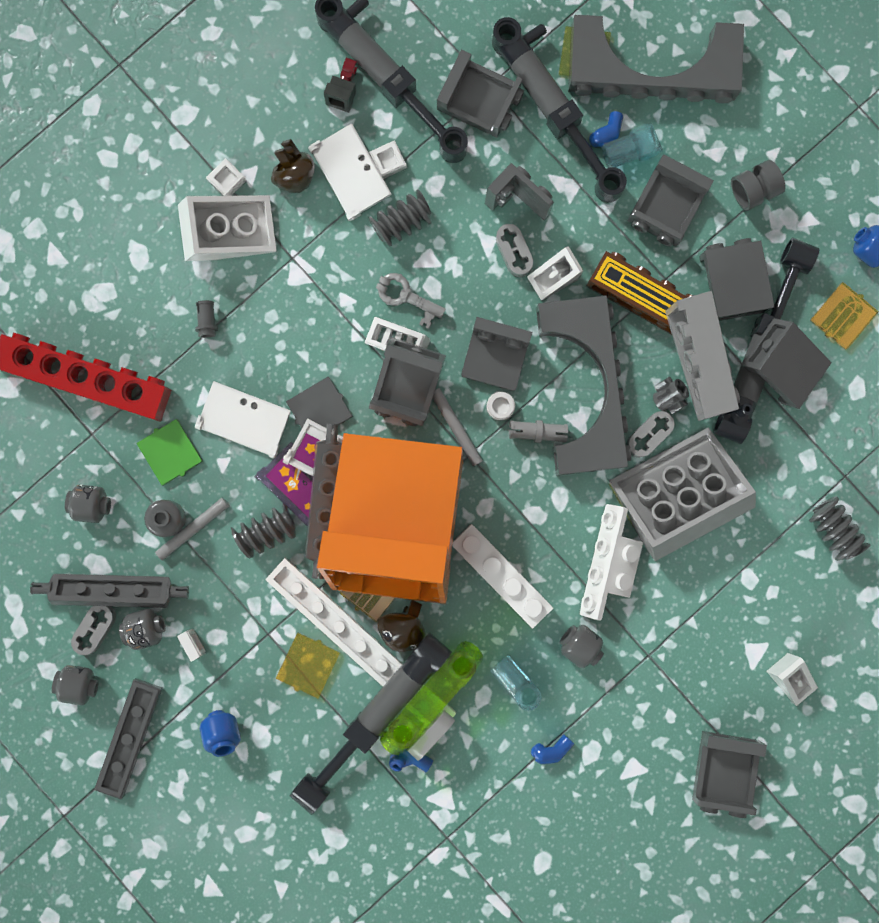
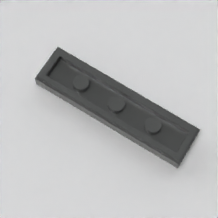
M137 678L133 679L95 785V791L118 799L124 797L163 687Z

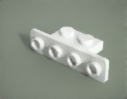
M609 504L605 506L591 568L588 573V581L581 602L580 615L601 621L608 593L630 598L643 542L622 537L628 509L625 507Z

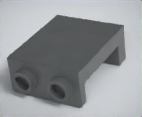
M461 49L437 98V110L497 138L501 129L506 131L513 115L509 114L512 106H518L525 91L521 89L523 79L517 77L513 81L472 62L471 54Z
M663 154L627 221L632 223V227L635 230L655 235L657 240L663 245L677 247L684 238L692 218L714 180Z
M745 238L735 241L732 246L724 247L723 243H717L706 247V250L699 258L700 262L705 263L709 289L713 294L719 321L767 313L774 308L761 240L752 242L751 238Z
M774 318L741 365L748 372L759 374L780 395L778 401L781 404L800 409L832 362L794 322Z
M391 337L386 345L385 358L369 409L375 410L374 412L382 417L393 416L402 419L403 423L410 426H423L446 355Z
M702 731L692 800L700 806V810L714 814L718 813V810L729 811V815L738 818H746L747 814L756 815L757 809L753 806L759 758L760 756L765 757L767 745L756 739Z

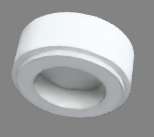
M496 392L488 399L486 409L491 418L497 421H504L512 416L515 410V402L508 393Z

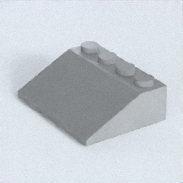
M709 427L609 480L622 507L628 509L627 516L654 561L750 511L756 505V491Z

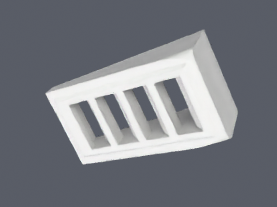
M374 317L365 340V344L385 351L393 331H396V339L403 340L404 335L408 336L406 342L414 344L416 339L415 345L426 349L430 343V338L422 333ZM382 327H385L386 331L380 343L377 340Z

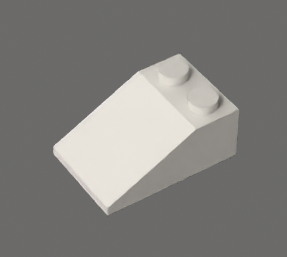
M269 195L186 196L178 204L185 261L219 260L274 253L277 251Z

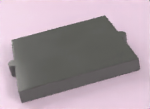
M329 376L286 401L296 418L295 423L300 425L301 428H303L307 419L327 428V423L341 424L353 417L342 400L343 394L338 393Z

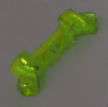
M468 641L461 642L438 671L430 677L381 733V745L393 755H399L411 747L457 692L468 683L483 661V654L477 646Z

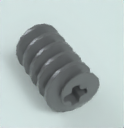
M419 189L416 190L417 199L411 194L406 195L407 205L402 200H397V210L391 205L387 206L388 216L382 211H378V221L374 220L371 216L368 217L379 239L382 242L384 241L389 247L392 246V236L399 241L402 240V230L409 236L412 235L411 225L421 230L420 220L423 219L428 224H431L430 208Z
M838 496L832 497L813 509L814 514L809 519L810 523L820 521L819 526L815 529L816 532L826 530L827 533L822 538L823 542L833 540L834 543L829 547V551L839 549L840 553L835 557L836 561L851 559L871 546L870 543H863L866 539L864 534H856L859 527L857 524H850L852 521L851 515H842L846 510L845 506H835L839 501Z
M285 503L282 504L283 513H280L275 507L272 508V518H269L264 512L261 513V523L254 517L251 518L252 527L250 528L244 522L240 523V533L231 527L233 538L238 548L249 559L253 558L254 549L259 554L263 553L265 550L264 544L270 549L274 548L275 539L280 544L285 543V534L291 539L296 537L295 523Z

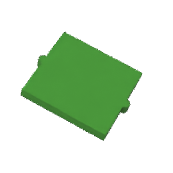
M178 419L160 429L155 428L154 433L136 443L162 486L178 476H185L186 471L203 462Z

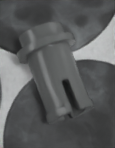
M209 300L196 302L198 326L195 327V331L198 332V337H215L218 326H215L214 302Z

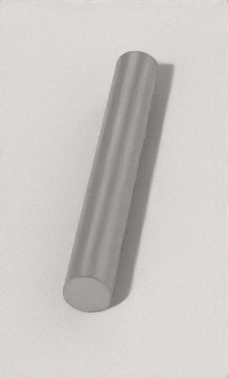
M436 389L433 400L472 466L478 465L483 460L441 389Z
M224 498L218 500L155 552L156 555L163 561L227 509L229 504Z

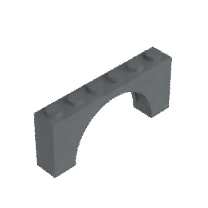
M574 15L571 26L568 92H575L579 96L601 93L605 97L631 95L635 99L656 96L661 100L687 98L691 102H700L704 99L715 100L717 103L735 101L742 91L744 24L716 22L709 34L707 50L695 65L679 74L655 77L636 72L617 58L607 42L603 27V16Z
M607 296L538 303L536 315L539 336L563 338L583 348L597 364L604 384L602 409L593 426L577 440L553 447L556 476L628 467L627 461H631V449L629 444H625L624 433L628 432L626 416L621 414L620 405L624 404V393L622 387L618 388L617 377L621 375L619 360L614 358L613 351L614 348H617L616 332H611L610 321L614 318L612 303H607Z

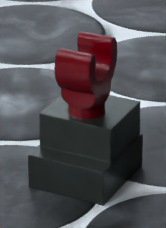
M346 57L340 78L332 75L330 83L327 82L324 90L326 105L348 113L350 112L356 94L355 83L352 80L358 67H355L357 61Z

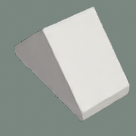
M568 246L528 275L527 278L542 301L577 281L583 270Z
M787 653L767 670V673L795 706L800 704L818 688L805 661L801 657Z

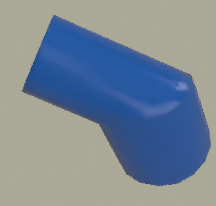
M617 111L611 112L608 124L590 134V144L597 148L605 147L617 141L621 131L623 114Z
M563 734L553 747L545 748L541 743L534 745L531 749V755L541 765L557 763L573 747L574 742Z
M409 747L396 750L391 754L389 766L397 772L401 771L403 767L415 765L426 773L434 761L426 755L417 761L407 751Z

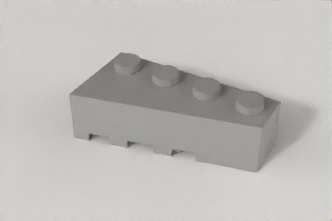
M712 291L677 300L665 313L698 421L738 410L740 396L737 388L733 385L731 366L727 359Z

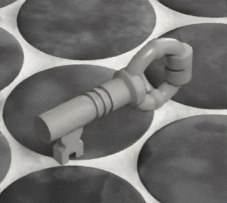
M390 273L380 277V283L377 284L376 289H378L379 297L387 305L398 306L408 302L425 311V318L421 319L420 325L423 326L426 323V328L428 329L432 324L431 319L435 316L440 319L443 317L446 309L413 293L409 282L402 274ZM391 280H396L403 286L400 297L397 299H392V297L386 295L387 286L390 285Z

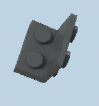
M510 163L487 188L484 204L492 211L498 205L502 208L513 196L511 192H513L538 216L545 220L549 216L554 202L551 193L543 186L537 187L530 180L531 176L521 166L516 167Z
M476 317L461 376L515 391L533 332Z

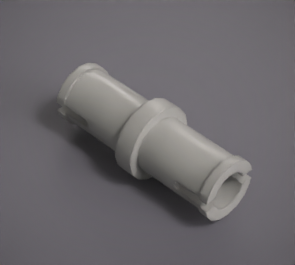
M511 420L509 424L511 429H517L509 430V439L534 440V443H541L542 440L567 442L568 436L560 434L568 433L567 424H546L542 420H536L535 423Z

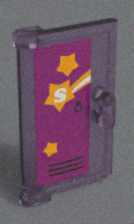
M290 442L266 467L258 471L254 477L258 481L260 480L280 501L285 503L308 527L313 476L290 464L283 463V457L293 446V443Z

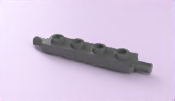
M327 423L326 440L316 442L305 550V557L314 561L312 578L324 579L317 569L322 533L323 531H328L342 446V443L337 441L339 424Z
M53 574L49 583L32 582V587H30L31 594H47L51 605L167 608L171 598L188 599L189 586H172L169 577Z

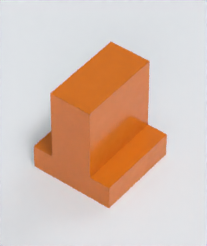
M343 434L328 531H323L317 563V569L332 590L446 604L463 468L462 447Z

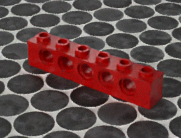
M13 332L12 337L1 334V371L159 422L162 421L172 391L164 386L165 381L152 376H148L147 381L137 378L138 372L121 367L120 372L110 369V363L95 358L93 363L83 360L84 355L71 350H67L65 355L56 352L57 346L40 341L39 346L29 343V337ZM32 352L33 361L26 365L24 358L26 354ZM59 360L61 363L60 370L53 374L51 366L55 361ZM87 369L88 377L84 382L80 383L78 381V374L81 370ZM113 377L115 379V387L107 392L105 390V382ZM137 386H141L143 390L142 396L138 400H133L131 396L132 390Z

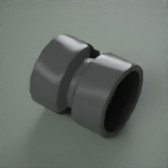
M766 160L754 166L752 172L746 170L731 179V188L740 207L749 211L764 202V198L771 200L785 192V180L776 163L772 160Z

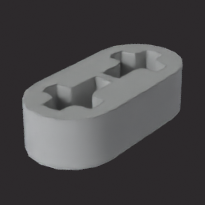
M514 224L501 226L496 235L497 247L508 271L515 277H524L529 274L533 267V258L517 226ZM504 232H508L509 235H515L513 239L515 248L512 249L508 241H502ZM515 253L518 254L521 260L526 259L527 263H525L524 270H521L519 266H513L516 262Z
M664 411L652 414L627 440V444L630 445L631 455L639 458L649 455L673 431L675 425L673 417ZM655 418L658 420L664 418L667 421L664 424L665 431L660 429L655 434L651 432L657 424L654 421ZM648 435L650 439L644 444L647 448L646 451L643 449L635 450L634 447L637 444L634 441L635 438L640 440Z
M93 606L89 609L71 640V646L77 654L89 655L97 651L116 620V612L113 607ZM106 611L104 616L108 619L107 622H100L95 627L94 625L98 621V616L95 615L96 612ZM90 632H93L89 639L92 646L83 648V641L80 638L86 637Z
M443 710L413 741L407 751L419 761L455 722V719Z

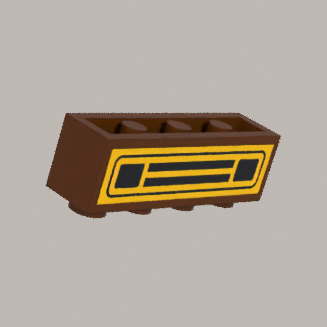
M606 251L586 287L602 296H607V299L672 335L665 311L677 300L693 295H683L675 290L676 286L666 280L659 281L651 277V272L641 266L634 267L626 262L627 259L621 254Z

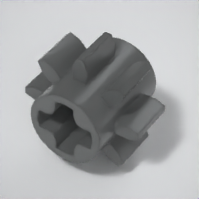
M668 377L654 386L657 392L653 394V400L661 411L669 410L671 414H674L688 405L685 399L689 397V391L680 379L672 381L671 377Z

